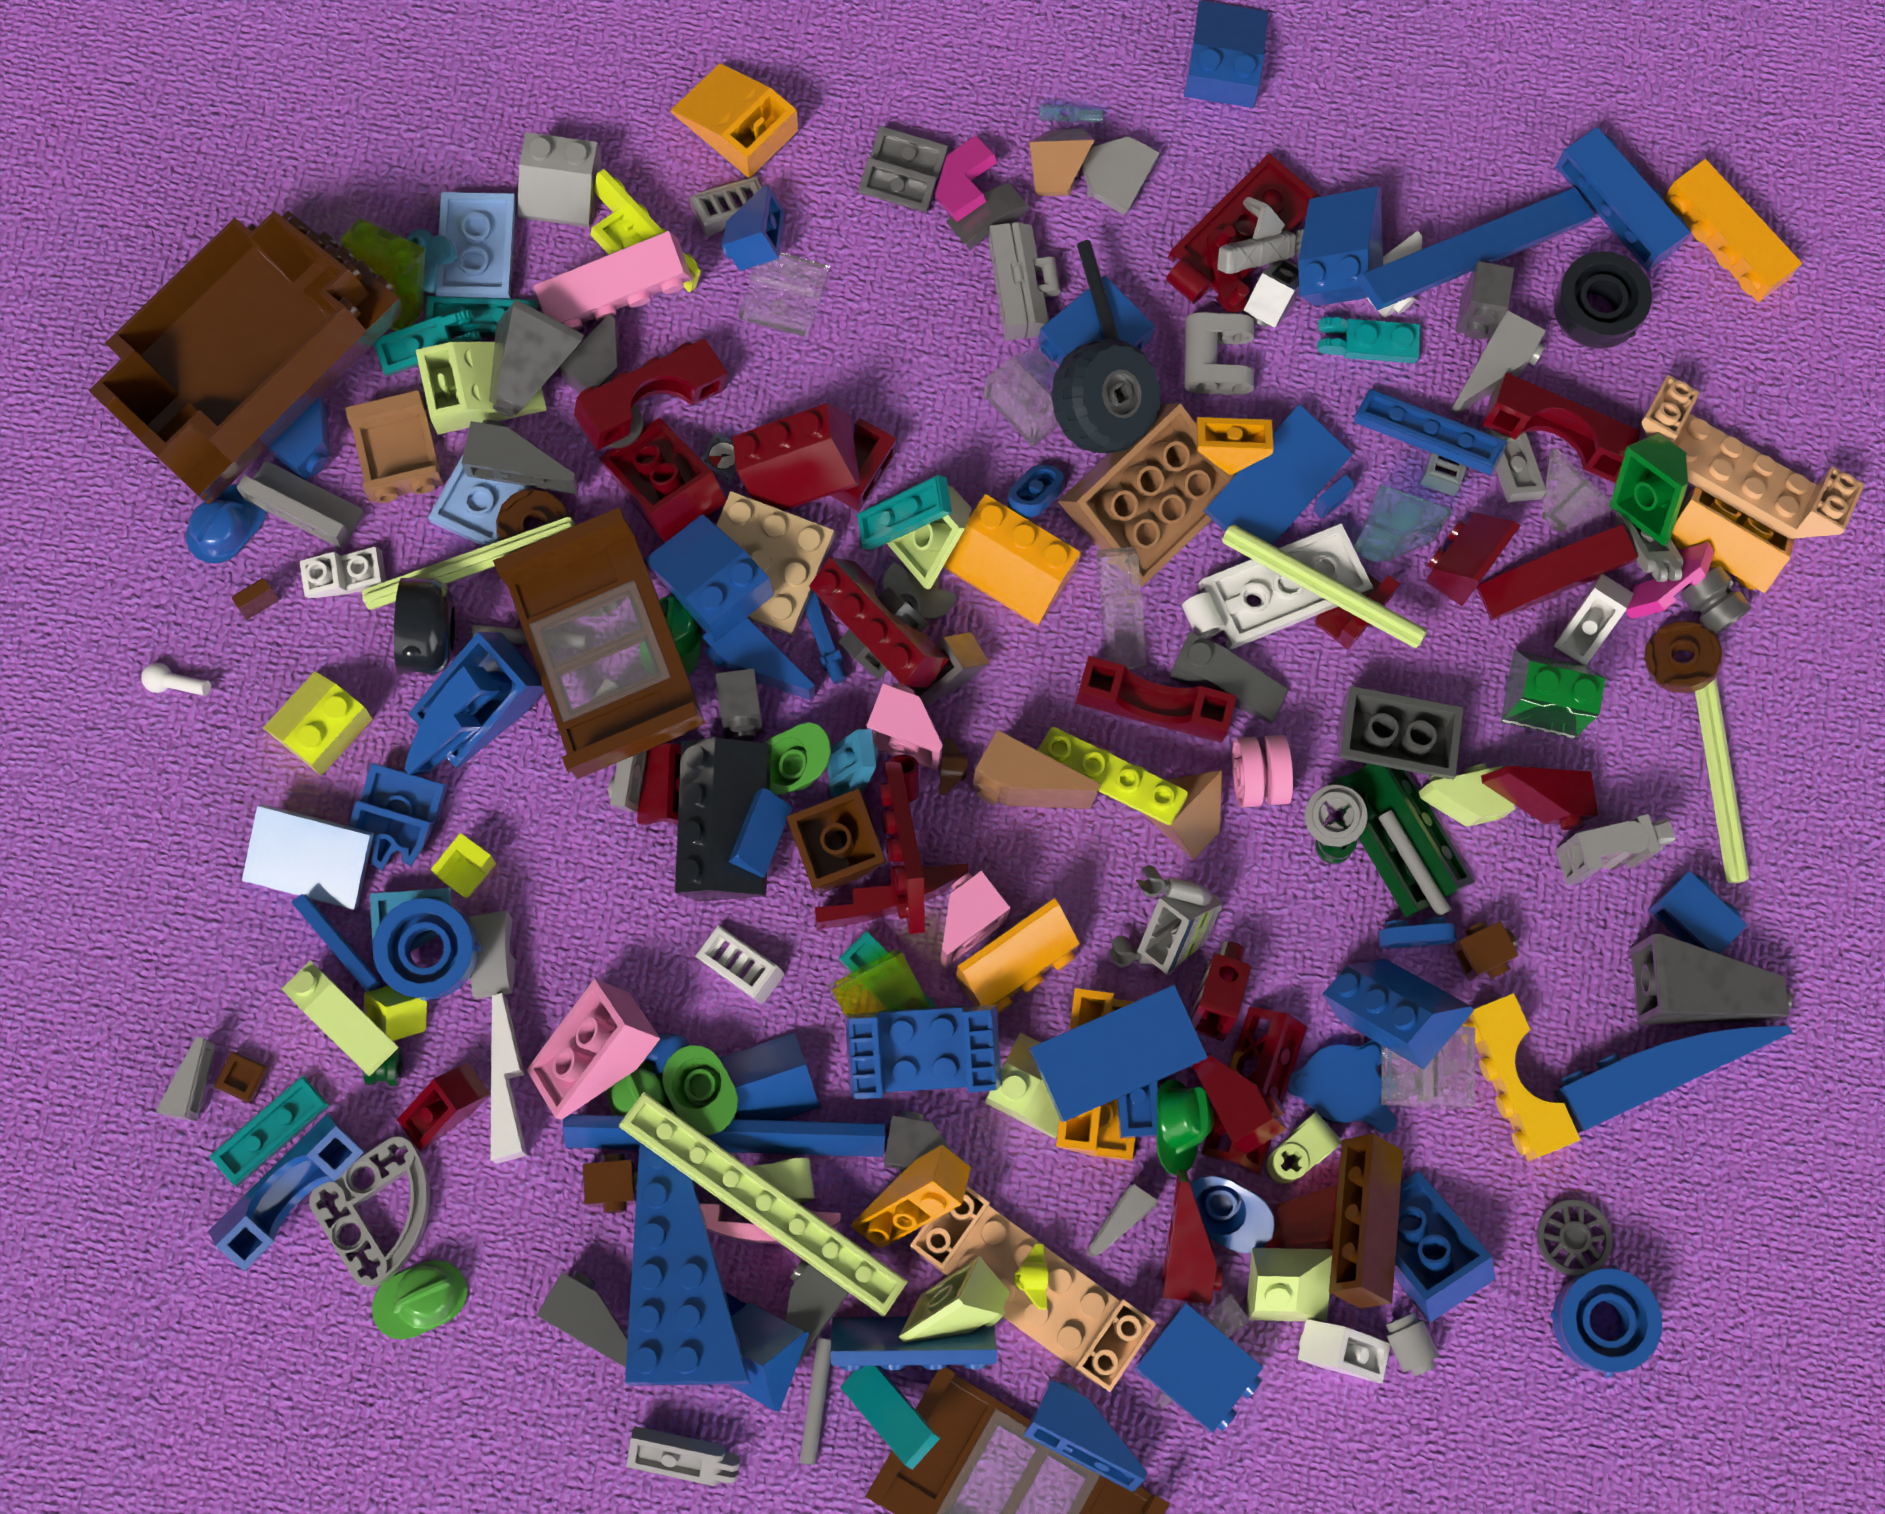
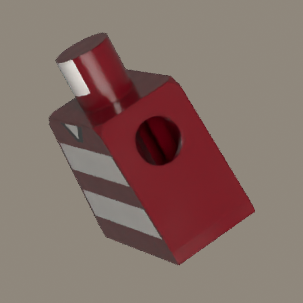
M1226 941L1222 945L1220 954L1214 953L1204 971L1190 1015V1020L1196 1033L1224 1042L1236 1022L1251 970V965L1242 962L1246 950L1244 946Z

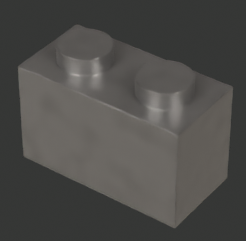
M1481 261L1477 262L1461 293L1455 332L1464 333L1472 339H1491L1509 307L1514 268Z
M754 669L716 673L725 739L733 738V740L750 741L756 738V734H763Z

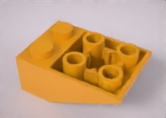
M721 63L671 109V113L748 178L753 176L798 132L797 109L772 88Z

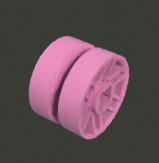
M1284 734L1263 736L1261 745L1256 737L1235 738L1232 748V770L1235 794L1239 807L1261 806L1264 797L1270 806L1290 804L1293 793V771L1290 748Z

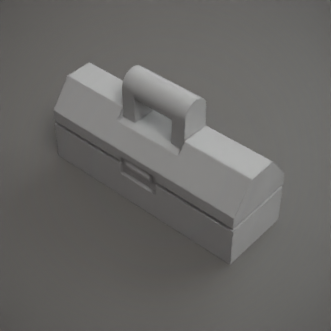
M1020 222L1012 223V225L1010 223L989 226L988 246L1004 341L1024 339L1025 336L1027 338L1039 335L1040 328L1049 322L1045 297L1057 296L1061 293L1055 258L1037 257L1032 225ZM1036 271H1043L1044 285H1037Z

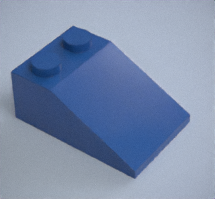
M1199 0L1183 97L1249 108L1254 107L1262 73L1268 11Z
M1376 186L1309 199L1298 259L1299 296L1314 306L1368 298L1357 280L1363 273L1383 266L1381 188Z
M703 514L644 559L645 564L714 642L774 596L770 578L745 550Z
M477 632L408 713L419 726L432 702L447 682L463 666H480L485 668L500 692L474 714L482 727L447 757L455 768L461 767L523 716L544 693L539 674L502 632Z
M1420 1171L1401 1182L1394 1276L1408 1297L1431 1323L1494 1281L1495 1272L1493 1259L1489 1252Z

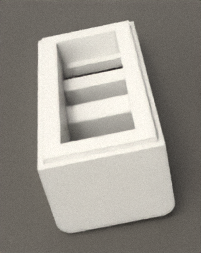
M719 925L695 955L697 959L761 1005L767 1000L784 976V972L777 965ZM727 941L730 945L716 962L713 957L724 942ZM738 950L741 951L742 954L730 970L726 969ZM753 960L755 963L743 979L739 978L750 961Z

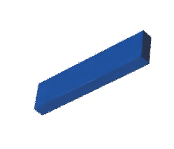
M1369 389L1354 418V423L1490 476L1507 444L1506 440L1373 389Z

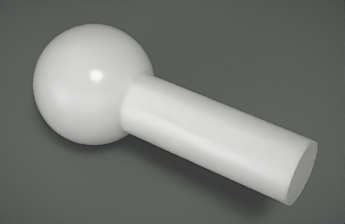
M163 663L149 664L144 668L141 675L144 687L154 693H161L171 688L207 696L211 690V683L209 681L174 674Z

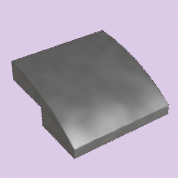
M879 126L870 158L868 157L858 193L927 214L949 147Z

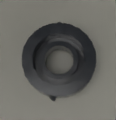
M1606 251L1586 254L1570 265L1557 286L1554 295L1556 321L1561 330L1580 345L1596 349L1617 346L1627 341L1630 337H1634L1636 330L1648 315L1652 304L1651 286L1644 271L1626 256ZM1587 295H1599L1607 299L1612 305L1614 312L1603 313L1593 309L1588 302Z
M401 578L396 594L394 614V658L396 671L398 674H411L415 672L430 675L438 674L447 667L453 653L455 640V606L453 595L445 584L437 580Z

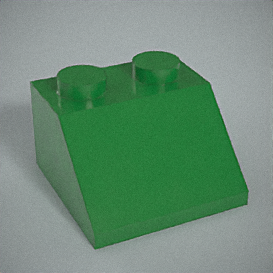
M1660 433L1627 446L1609 505L1662 546L1669 543L1687 489L1686 452Z

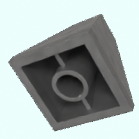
M515 300L496 325L489 401L494 403L493 409L508 417H513L514 414L517 415L577 347L584 335Z

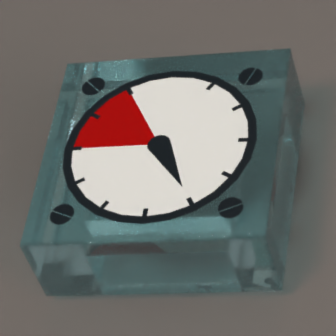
M715 432L701 460L711 469L715 476L733 483L737 475L733 440Z

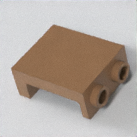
M419 390L345 407L364 479L362 483L370 502L388 503L396 500L400 495L412 492L414 494H426L433 491L435 487L444 485L425 403Z

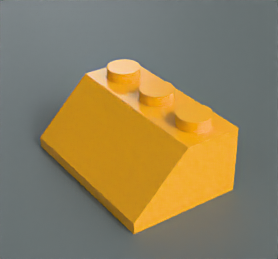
M1693 486L1682 504L1670 537L1673 544L1681 550L1708 542L1714 550L1710 567L1715 569L1721 566L1724 570L1736 576L1737 581L1742 586L1750 590L1757 588L1763 593L1768 590L1791 558L1795 538L1789 539L1696 486Z
M985 494L968 518L963 533L944 564V569L1039 626L1077 569L1081 552Z
M1054 898L958 965L955 980L974 1006L997 1005L998 1015L1013 1004L1010 997L1023 989L1027 994L1045 981L1042 975L1048 970L1055 967L1057 971H1060L1076 959L1073 953L1077 951L1080 943L1059 903Z

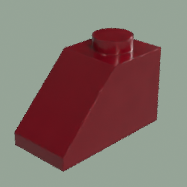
M467 1062L434 1078L400 1115L397 1121L416 1148L421 1151L469 1117L485 1101L490 1093Z

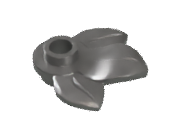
M892 563L883 578L884 590L890 587L924 619L934 620L944 616L952 608L956 600L954 593L938 589L939 575L931 589H925L911 572L907 573L903 567Z

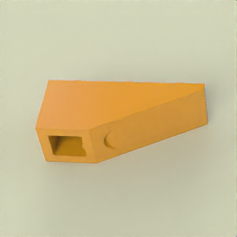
M940 1145L916 1159L853 1221L851 1227L881 1249L962 1205L971 1167L944 1145Z

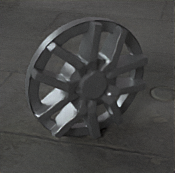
M1566 1200L1551 1206L1539 1219L1537 1232L1535 1233L1538 1248L1544 1258V1262L1557 1270V1272L1578 1276L1599 1269L1607 1260L1612 1248V1233L1608 1221L1596 1207L1579 1200ZM1568 1207H1577L1576 1221L1570 1222ZM1559 1209L1561 1210L1562 1223L1550 1218ZM1584 1210H1587L1597 1219L1584 1224ZM1546 1223L1558 1229L1557 1236L1544 1233ZM1600 1224L1604 1235L1591 1237L1589 1228ZM1544 1240L1557 1243L1550 1253L1546 1248ZM1605 1240L1602 1254L1600 1255L1591 1243ZM1562 1249L1567 1255L1560 1265L1553 1258ZM1586 1250L1596 1261L1588 1266L1582 1255V1252ZM1573 1257H1575L1581 1269L1567 1268Z

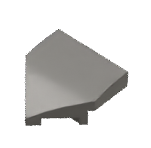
M1129 136L1091 147L1081 165L1088 187V198L1094 197L1120 214L1125 215L1160 153Z

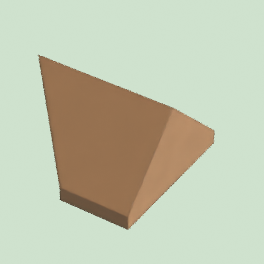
M1053 129L1030 141L1035 193L1038 196H1071L1074 179L1095 139L1084 129Z
M1222 770L1166 780L1186 790L1188 793V797L1172 825H1166L1142 813L1192 860L1220 832Z

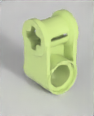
M1315 1111L1289 1134V1138L1269 1155L1266 1162L1267 1173L1277 1183H1291L1303 1176L1315 1164L1317 1165L1342 1143V1140ZM1291 1157L1294 1161L1291 1169L1283 1170L1281 1165L1284 1163V1159Z
M793 1158L749 1167L798 1203L815 1199L809 1158Z

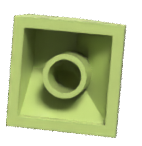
M948 486L952 508L951 514L887 543L925 589H931L963 533L972 510L952 486Z
M1020 1033L1001 1069L1002 1085L997 1090L990 1091L985 1104L1056 1139L1059 1116L1029 1051V1048L1040 1042Z
M1252 1248L1246 1320L1306 1322V1319L1327 1322L1332 1250Z
M979 1256L920 1295L899 1338L903 1343L967 1334L982 1325L991 1327L1005 1314L1003 1308L1010 1295V1291Z

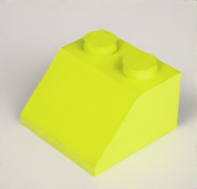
M314 671L268 721L263 729L322 776L373 718L362 704L336 683Z

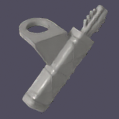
M1246 197L1243 201L1244 206L1258 218L1253 238L1221 246L1218 256V270L1226 274H1233L1241 270L1264 266L1268 263L1288 260L1294 257V253H1300L1304 229L1298 230L1296 234L1287 230L1281 231L1285 224L1268 204L1251 197Z

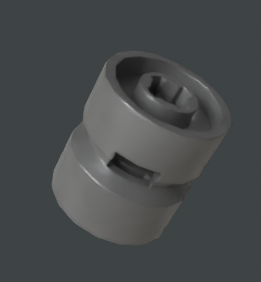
M1721 566L1708 572L1706 578L1695 587L1690 585L1680 594L1692 611H1700L1702 613L1699 621L1709 632L1711 630L1715 635L1735 623L1753 608L1740 591L1733 592L1731 590L1733 581Z

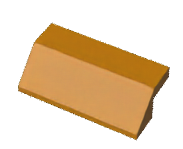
M1074 988L1069 1030L1135 1001L1113 999L1114 993ZM1117 1099L1063 1123L1059 1118L1056 1147L1095 1157L1125 1161L1133 1160L1135 1138H1120Z

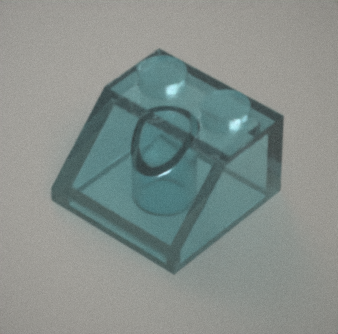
M1380 484L1365 511L1353 547L1355 551L1360 552L1361 556L1368 560L1389 562L1434 542L1450 517L1452 509Z

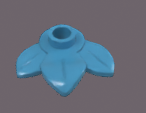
M417 229L409 234L404 243L403 253L405 258L400 266L398 278L403 292L408 293L414 286L429 293L436 292L439 265H448L458 259L457 251L450 239L442 235L433 236L424 229Z

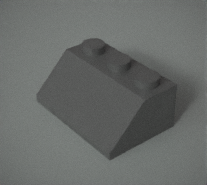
M1350 686L1340 709L1336 738L1339 758L1454 780L1456 777L1464 707Z

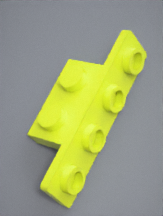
M605 169L597 173L594 193L613 213L594 225L590 235L609 255L667 232V230L660 228L651 219L648 211L642 204L636 203L617 178L612 177ZM683 252L692 276V280L683 284L684 288L691 292L697 286L701 271L694 258Z
M1052 727L1037 750L1100 783L1099 792L1166 825H1172L1188 797L1186 790L1149 773L1143 767L1130 764L1116 757L1111 752L1097 748L1056 727Z

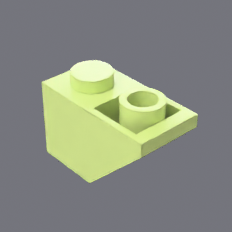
M1486 764L1472 766L1464 770L1465 774L1457 775L1454 780L1432 776L1429 778L1430 783L1419 791L1422 800L1466 827L1500 820L1515 810L1513 803L1482 784L1481 775L1498 770L1502 766L1487 769Z

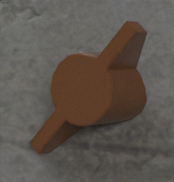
M944 738L939 795H947L960 781L967 777L968 758L962 755L952 738Z

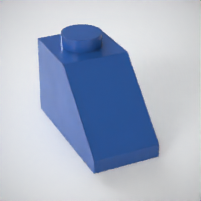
M769 185L758 190L726 221L725 234L721 241L722 249L726 257L733 260L739 271L779 259L785 211Z
M322 396L267 448L276 460L306 481L311 475H316L322 471L327 463V458L330 456L327 405Z

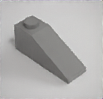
M1507 310L1450 413L1458 415L1491 394L1505 372L1518 377L1528 363L1535 366L1545 348L1540 341L1546 330Z

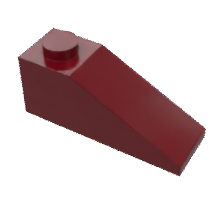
M1506 766L1481 775L1482 784L1543 824L1560 825L1561 830H1573L1583 827V821L1599 816L1591 771Z
M1206 1053L1207 1059L1193 1065L1232 1143L1243 1152L1248 1154L1287 1130L1281 1118L1285 1114V1110L1274 1093L1268 1095L1257 1085L1208 1053Z
M1178 1169L1161 1277L1163 1298L1211 1304L1213 1291H1220L1223 1268L1217 1266L1214 1250L1187 1171Z

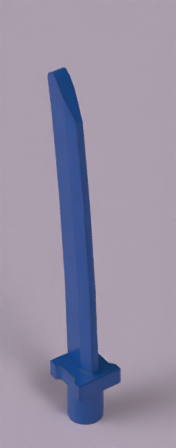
M812 590L805 610L822 656L820 657L822 668L824 671L828 670L833 684H838L847 679L842 667V655L834 647L817 595Z

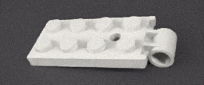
M1342 523L1279 548L1363 595L1372 593L1373 586ZM1253 559L1201 579L1198 587L1200 592L1205 591V593L1197 594L1182 604V608L1194 633L1208 639L1224 630L1228 639L1225 643L1228 650L1338 607ZM1256 595L1260 598L1261 603L1258 606H1250L1247 603V597Z

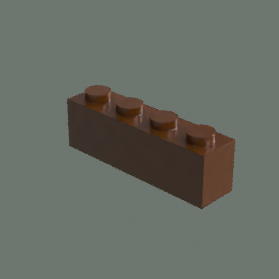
M1374 1133L1344 1139L1341 1144L1329 1293L1358 1308L1392 1304L1403 1150Z

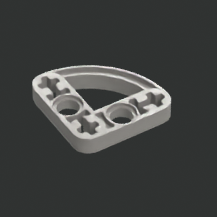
M403 1137L387 1139L358 1158L335 1182H327L318 1186L310 1195L309 1204L312 1212L353 1279L358 1284L374 1288L383 1285L407 1263L416 1250L427 1224L430 1208L428 1174L416 1146ZM397 1146L402 1150L407 1148L408 1152L404 1155L406 1162L403 1165L392 1162L384 1167L390 1172L389 1175L384 1177L382 1169L373 1160L379 1157V1160L385 1163L394 1156L392 1152L394 1147ZM369 1167L375 1174L374 1183L369 1188L360 1190L354 1184V1175L359 1169ZM407 1174L410 1184V1207L407 1221L398 1241L386 1255L357 1209V1206ZM325 1192L339 1195V1198L334 1202L340 1213L345 1214L348 1209L351 1213L339 1218L332 1227L329 1222L336 1220V1216L330 1209L326 1207L321 1209L320 1207L325 1201L323 1197ZM350 1223L357 1224L361 1230L359 1241L353 1246H344L340 1241L341 1229ZM369 1243L371 1249L364 1250L366 1256L373 1262L380 1261L381 1264L376 1268L378 1274L376 1278L369 1275L362 1276L361 1272L366 1269V1265L361 1257L356 1255L353 1260L350 1258L351 1254L362 1251Z

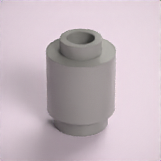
M1415 1312L1386 1324L1390 1333L1387 1335V1339L1403 1372L1411 1370L1414 1376H1418L1436 1367L1434 1359L1438 1358L1440 1354L1424 1320L1419 1321Z

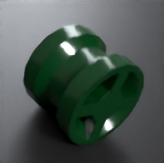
M1332 821V822H1329V823L1326 824V825H1328V824L1331 825L1332 823H1335V822H1336L1339 826H1342L1345 830L1347 829V828L1344 826L1345 823H1344L1343 821ZM1316 839L1315 851L1323 862L1340 864L1345 862L1355 850L1357 840L1342 846L1341 849V847L1323 845Z
M398 1046L399 1048L370 1076L363 1071L365 1085H375L379 1081L387 1082L389 1086L400 1085L403 1072L402 1047Z

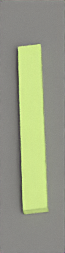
M645 1092L641 1094L619 1124L622 1130L882 1317L887 1314L908 1281Z

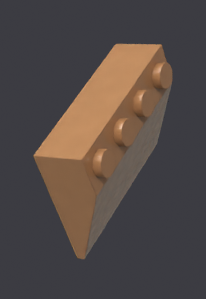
M1181 403L1160 404L1157 420L1144 437L1127 450L1108 453L1058 501L1078 528L1140 587H1143L1212 520L1203 510L1234 476V474L1230 476L1198 452L1197 424Z

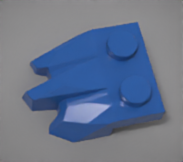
M378 763L370 764L360 800L355 802L349 827L374 833L372 843H374L372 864L382 871L395 851L401 852L402 862L410 867L414 864L438 822L448 784L415 774L408 775L405 771Z

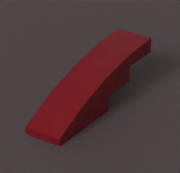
M1622 524L1516 567L1478 585L1476 589L1490 620L1493 621L1556 598L1563 591L1596 580L1603 573L1634 563L1638 555Z
M968 863L922 867L924 902L951 889V886L959 878L969 872ZM891 870V885L854 888L853 904L815 907L817 930L859 924L898 913L896 896L902 894L901 891L898 892V890L893 889Z

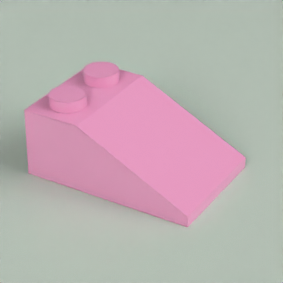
M594 978L526 1071L554 1117L562 1120L637 1070L660 1040V1037L629 992Z

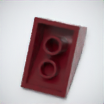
M660 417L645 426L640 437L633 444L623 448H612L599 457L603 466L644 520L665 543L703 514L705 517L710 515L727 501L711 469Z

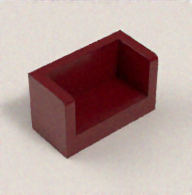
M858 418L854 424L853 437L860 485L830 496L860 511L894 457L897 438Z

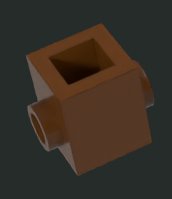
M1485 920L1465 930L1467 937L1459 940L1451 947L1469 982L1485 974H1488L1491 980L1511 970L1509 963L1519 956L1516 951L1518 943L1510 929H1505L1501 921L1488 926Z
M625 1154L602 1155L601 1162L584 1163L585 1205L589 1208L603 1207V1213L627 1212V1205L636 1204L638 1169L635 1170V1163L632 1160H625Z

